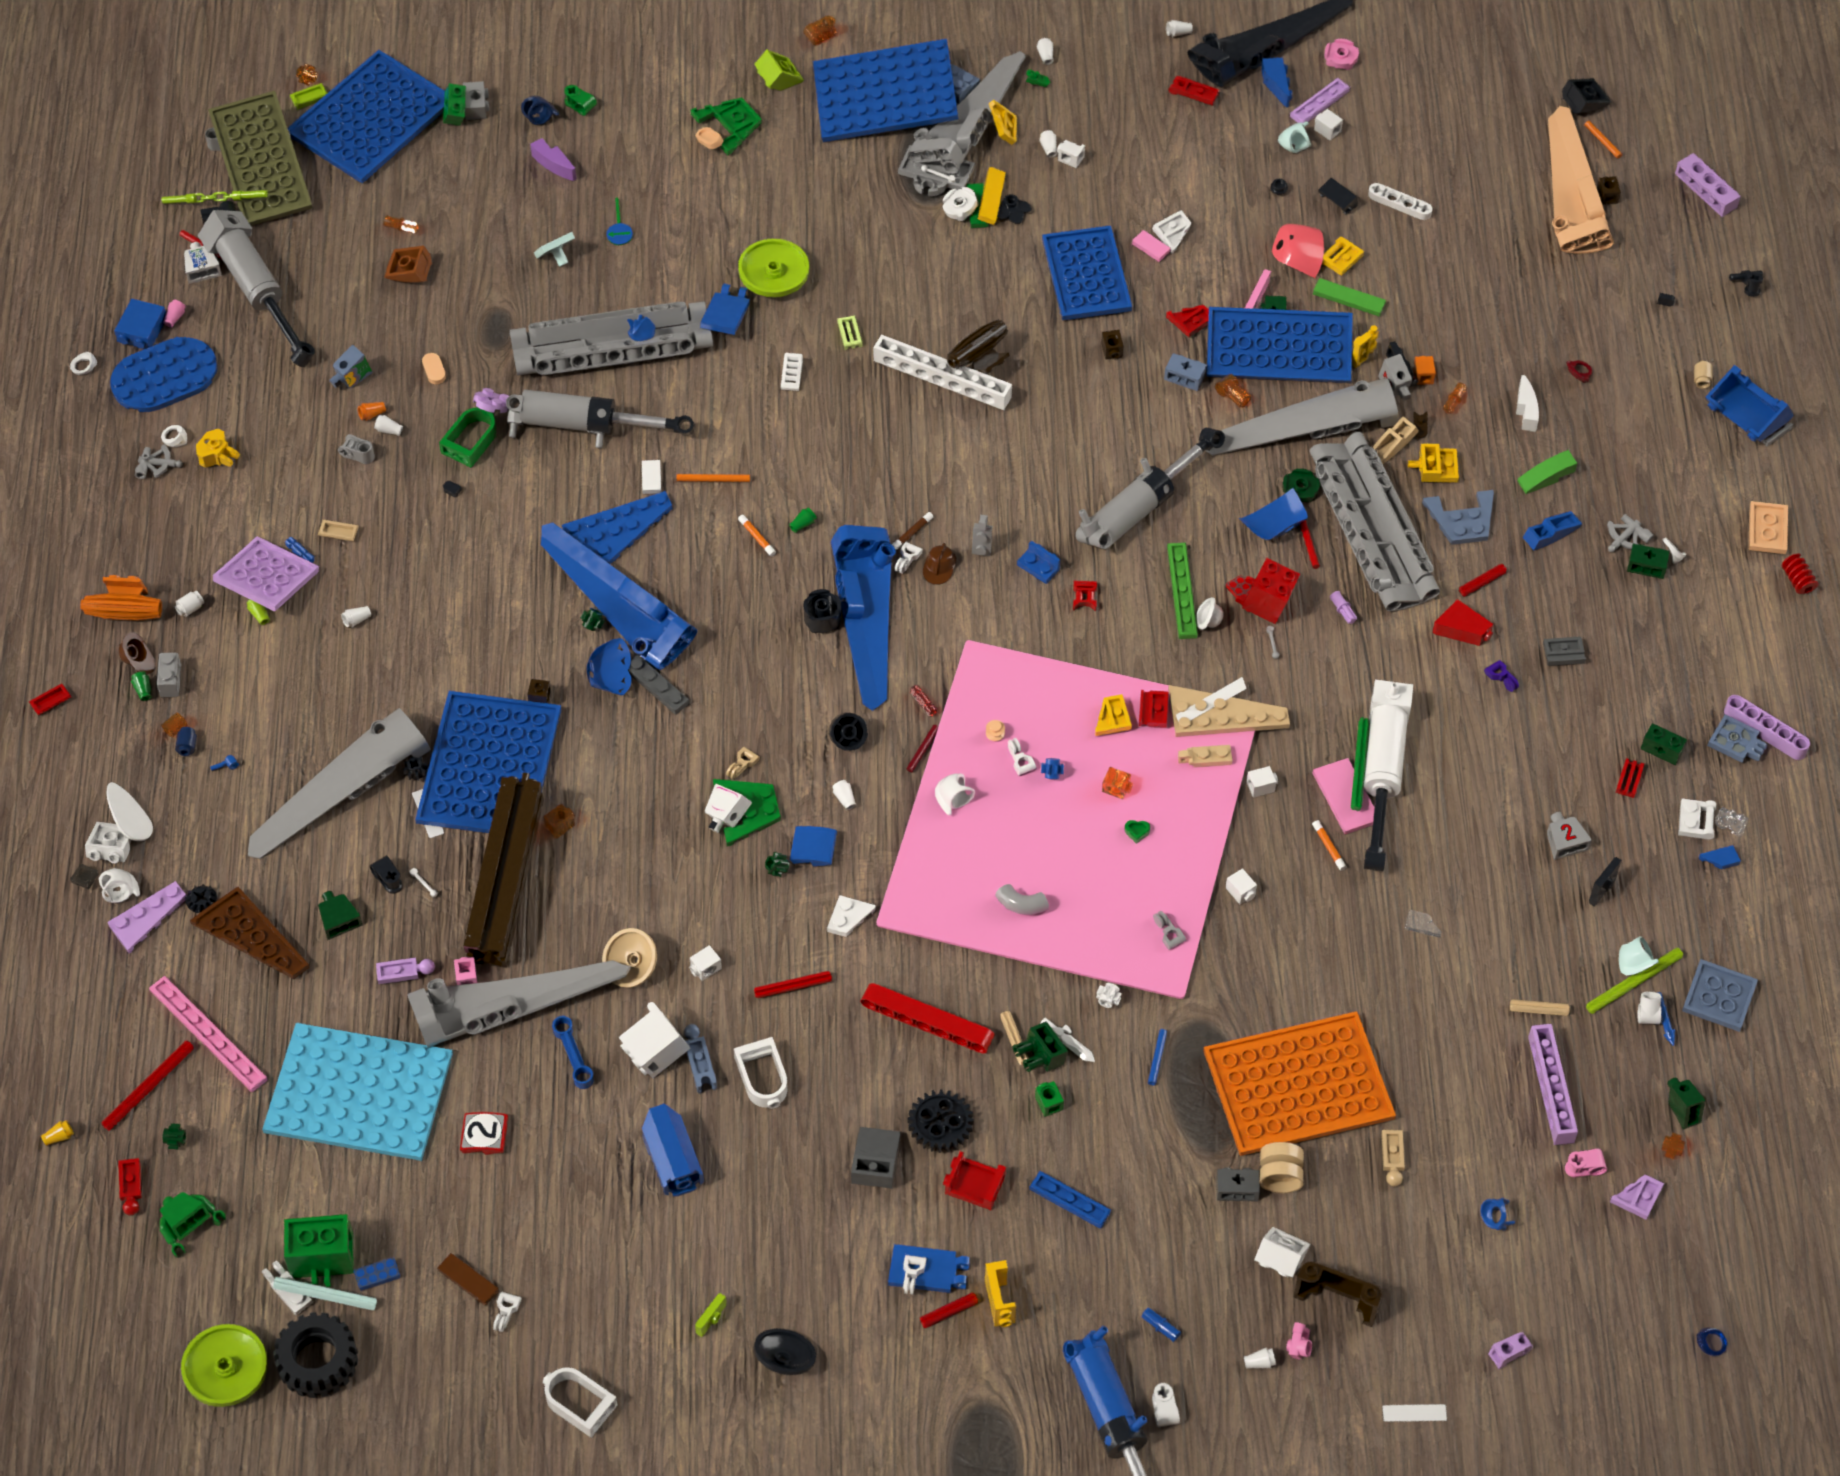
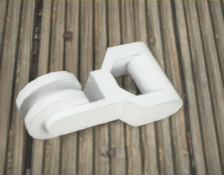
M905 542L901 547L902 558L898 559L895 571L903 574L912 561L920 557L923 549Z
M1016 738L1008 740V749L1015 761L1013 767L1018 776L1035 770L1036 765L1032 756L1025 755L1023 752L1019 753L1021 752V747ZM1026 760L1029 764L1020 767L1018 762Z
M905 1255L903 1265L906 1271L903 1284L905 1294H908V1291H910V1294L913 1295L915 1278L917 1279L918 1275L924 1273L926 1258ZM908 1265H920V1268L916 1270L910 1269Z
M504 1292L500 1293L497 1300L500 1314L496 1316L494 1321V1330L499 1328L500 1332L504 1331L512 1313L517 1312L521 1303V1297ZM503 1301H505L508 1303H512L513 1306L505 1307L502 1304Z

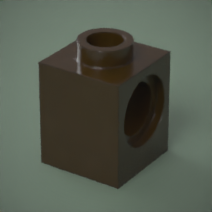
M1617 177L1599 178L1597 190L1602 205L1618 204L1621 191Z
M1120 330L1102 332L1101 345L1105 360L1122 358L1124 345Z
M531 679L527 694L528 701L549 704L551 698L550 681Z

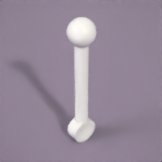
M923 165L921 168L923 172L928 171L948 179L950 183L955 182V176L942 174L928 168L926 165Z
M416 868L410 870V875L416 877L427 888L432 897L438 895L437 890H433L421 878Z

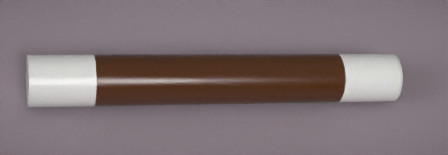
M928 512L892 544L895 550L933 518L932 513Z

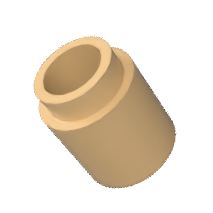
M1700 361L1694 366V383L1700 389L1709 388L1713 380V366L1707 361Z

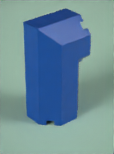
M665 1103L649 1108L642 1127L643 1141L648 1155L651 1156L664 1194L669 1195V1192H672L673 1196H680L694 1191L698 1182L700 1185L704 1183V1175L681 1115Z

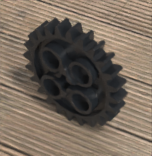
M940 1089L939 1094L932 1090V1096L924 1093V1099L918 1097V1104L912 1103L913 1110H909L908 1130L912 1131L911 1137L916 1138L917 1144L923 1142V1149L929 1145L931 1146V1152L935 1148H938L939 1153L942 1152V1148L950 1152V1146L957 1149V1143L964 1145V1138L969 1139V1132L973 1131V1126L971 1125H974L973 1111H969L970 1104L964 1105L965 1098L958 1100V1093L952 1097L950 1090L946 1095L943 1094L942 1089ZM941 1107H947V1108H949V1109H948V1110H941L940 1108H941ZM923 1116H930L931 1118L924 1119ZM957 1123L959 1125L955 1127L951 1126L950 1124ZM933 1132H940L941 1134H940V1135H934V1134H932V1133H933Z

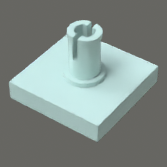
M570 232L541 246L534 254L538 259L548 253H553L560 267L569 262L562 247L575 239V237Z

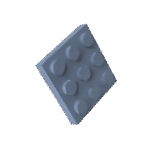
M1700 959L1682 1011L1740 1032L1758 979Z

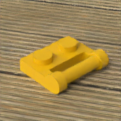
M1339 237L1335 241L1336 243L1323 254L1321 265H1326L1342 276L1363 257L1364 251L1345 238ZM1340 248H1343L1334 258H1330Z

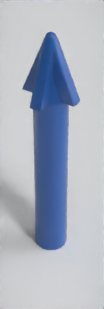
M1657 992L1661 995V1021L1665 1031L1664 1036L1674 1046L1675 1029H1672L1662 993Z

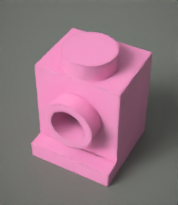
M462 957L454 960L457 985L477 983L474 957Z

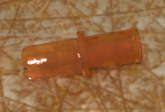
M386 215L384 218L391 221H384L385 227L416 233L419 229L418 223L407 221L402 217L399 219Z
M1457 383L1453 392L1448 395V400L1443 407L1446 414L1453 413L1457 404L1461 403V398L1467 390V386L1464 383Z

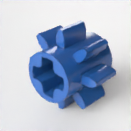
M1046 758V763H1041V773H1045V778L1059 779V774H1064V764H1060V759Z

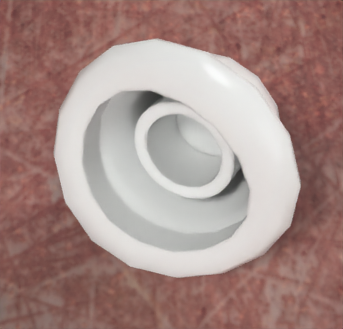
M1215 598L1206 599L1198 608L1196 625L1199 629L1203 630L1206 627L1214 628L1221 623L1224 612L1216 604Z

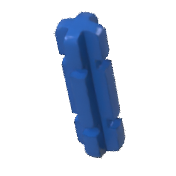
M293 537L285 540V545L292 549L294 554L311 563L314 562V556L299 542H296L297 540Z

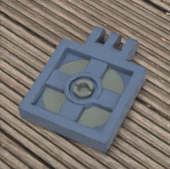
M1726 714L1707 745L1741 763L1746 756L1759 761L1764 750L1767 748L1765 742L1757 739L1759 730Z

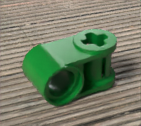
M576 85L565 87V105L577 111L580 115L585 116L597 105V100L592 94L583 91Z

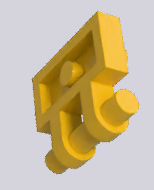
M1375 325L1371 326L1368 333L1366 332L1364 335L1358 336L1353 343L1352 365L1355 368L1366 361L1369 354L1373 353L1376 349V339L1379 332Z

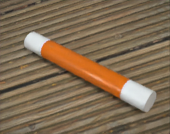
M744 515L739 516L738 520L771 557L774 556L776 551Z
M1320 821L1313 822V827L1339 870H1345L1347 868L1346 864Z

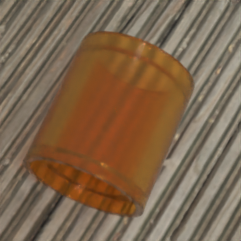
M177 712L161 724L163 730L171 738L177 735L182 727L188 725L186 720Z

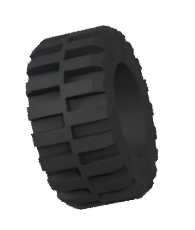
M312 1312L307 1317H304V1314L298 1316V1320L295 1322L291 1320L287 1323L288 1328H283L280 1331L281 1339L277 1338L275 1341L274 1359L280 1378L292 1392L296 1390L297 1394L303 1397L306 1394L309 1395V1398H316L320 1394L322 1397H326L331 1391L334 1393L340 1391L339 1386H346L349 1382L348 1376L353 1377L356 1371L354 1366L358 1364V1352L352 1332L349 1331L345 1322H340V1318L336 1316L330 1318L328 1313L322 1312L321 1315H317L316 1312ZM313 1342H327L335 1347L336 1351L333 1358L322 1367L309 1369L300 1366L296 1362L300 1351Z

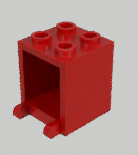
M1266 557L1256 579L1250 576L1245 578V582L1252 585L1247 598L1237 596L1235 601L1243 605L1242 609L1276 624L1300 573Z

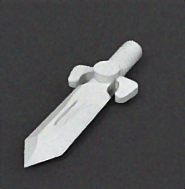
M1047 1018L1041 1021V1023L1047 1021L1058 1038L1062 1040V1043L1084 1061L1095 1062L1092 1052L1070 1035L1071 1029L1067 1025L1061 1028L1054 1025Z

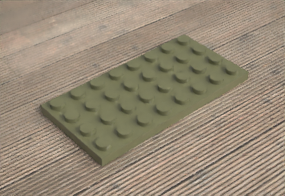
M275 90L208 109L233 191L267 190L268 197L237 200L239 210L243 213L250 226L313 208Z

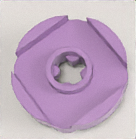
M483 388V391L476 392L474 395L473 403L476 402V406L482 410L495 412V409L500 410V413H505L509 410L506 406L508 395L494 393L489 388Z

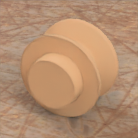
M999 720L988 722L986 725L987 738L991 741L1003 739L1005 725Z

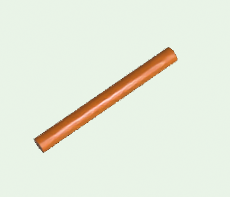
M677 474V481L750 482V475Z

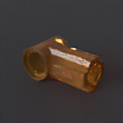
M1228 374L1215 384V389L1220 396H1227L1239 407L1244 408L1251 400V395L1239 385L1238 380L1232 374Z

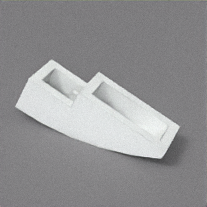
M1522 375L1516 414L1523 415L1521 430L1536 432L1539 421L1538 402L1529 380L1525 375Z

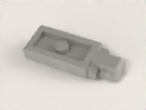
M980 515L979 523H974L972 554L990 556L993 526L987 525V515Z

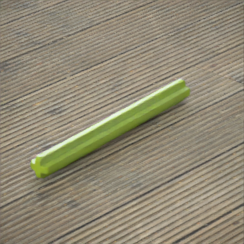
M1680 948L1673 949L1658 959L1659 962L1641 973L1631 975L1588 1002L1586 1009L1591 1014L1595 1013L1683 957V952Z

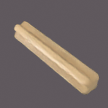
M1514 999L1510 1001V1011L1568 1016L1570 1011L1569 1004Z
M1002 1012L1000 1018L1011 1045L1022 1042L1011 1012ZM1027 1053L1017 1057L1020 1065H1023V1060L1029 1059Z

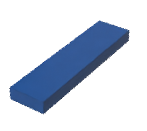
M1039 1171L1029 1186V1190L1100 1229L1111 1214V1209L1042 1171Z

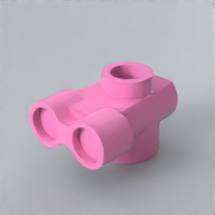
M1294 1323L1292 1339H1289L1287 1342V1351L1294 1359H1302V1356L1309 1357L1312 1351V1342L1308 1340L1310 1329L1305 1328L1306 1325L1302 1323Z

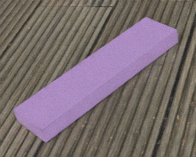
M1337 78L1292 111L1290 117L1297 123L1309 122L1348 93L1350 87Z

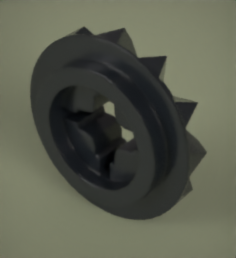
M204 884L198 887L194 886L192 890H188V895L185 897L187 907L195 913H201L218 899L216 891L211 886L208 887ZM204 895L206 900L201 899L198 901L197 896L202 897Z

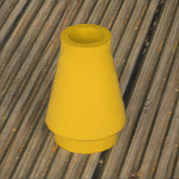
M65 1120L63 1122L59 1121L41 1135L44 1144L48 1146L70 1139V1136L74 1135L68 1121Z

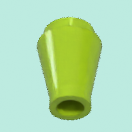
M250 599L247 601V609L257 619L259 624H267L270 618L266 607Z

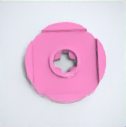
M1336 39L1331 44L1329 42L1325 47L1324 53L1326 64L1340 69H1352L1358 60L1359 49H1356L1353 46L1354 43L1347 39Z

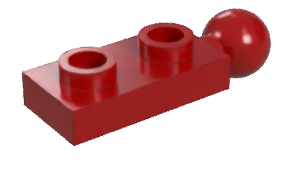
M139 1158L118 1160L119 1196L121 1201H125L123 1211L129 1216H133L139 1211V1203L135 1199H142L141 1164Z

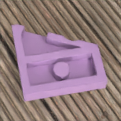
M1643 1175L1637 1179V1182L1628 1185L1619 1194L1613 1195L1610 1203L1647 1220L1664 1183Z

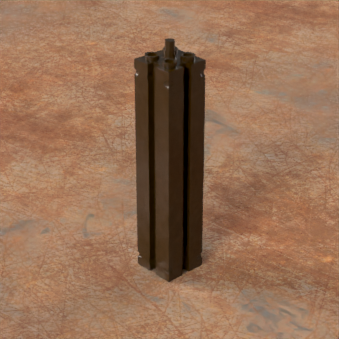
M529 773L522 774L521 782L514 776L502 777L501 787L497 796L467 927L466 939L463 945L464 951L467 953L466 957H474L475 964L483 965L485 962L491 963V966L507 968L508 956L511 951L541 816V807L544 802L541 782L529 779Z

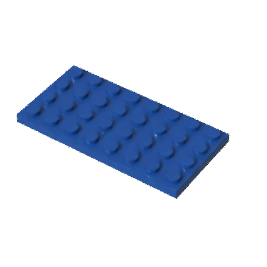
M1209 307L1206 377L1351 383L1353 313Z

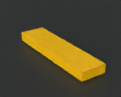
M992 167L988 168L978 215L979 220L992 225L995 224L1006 172Z

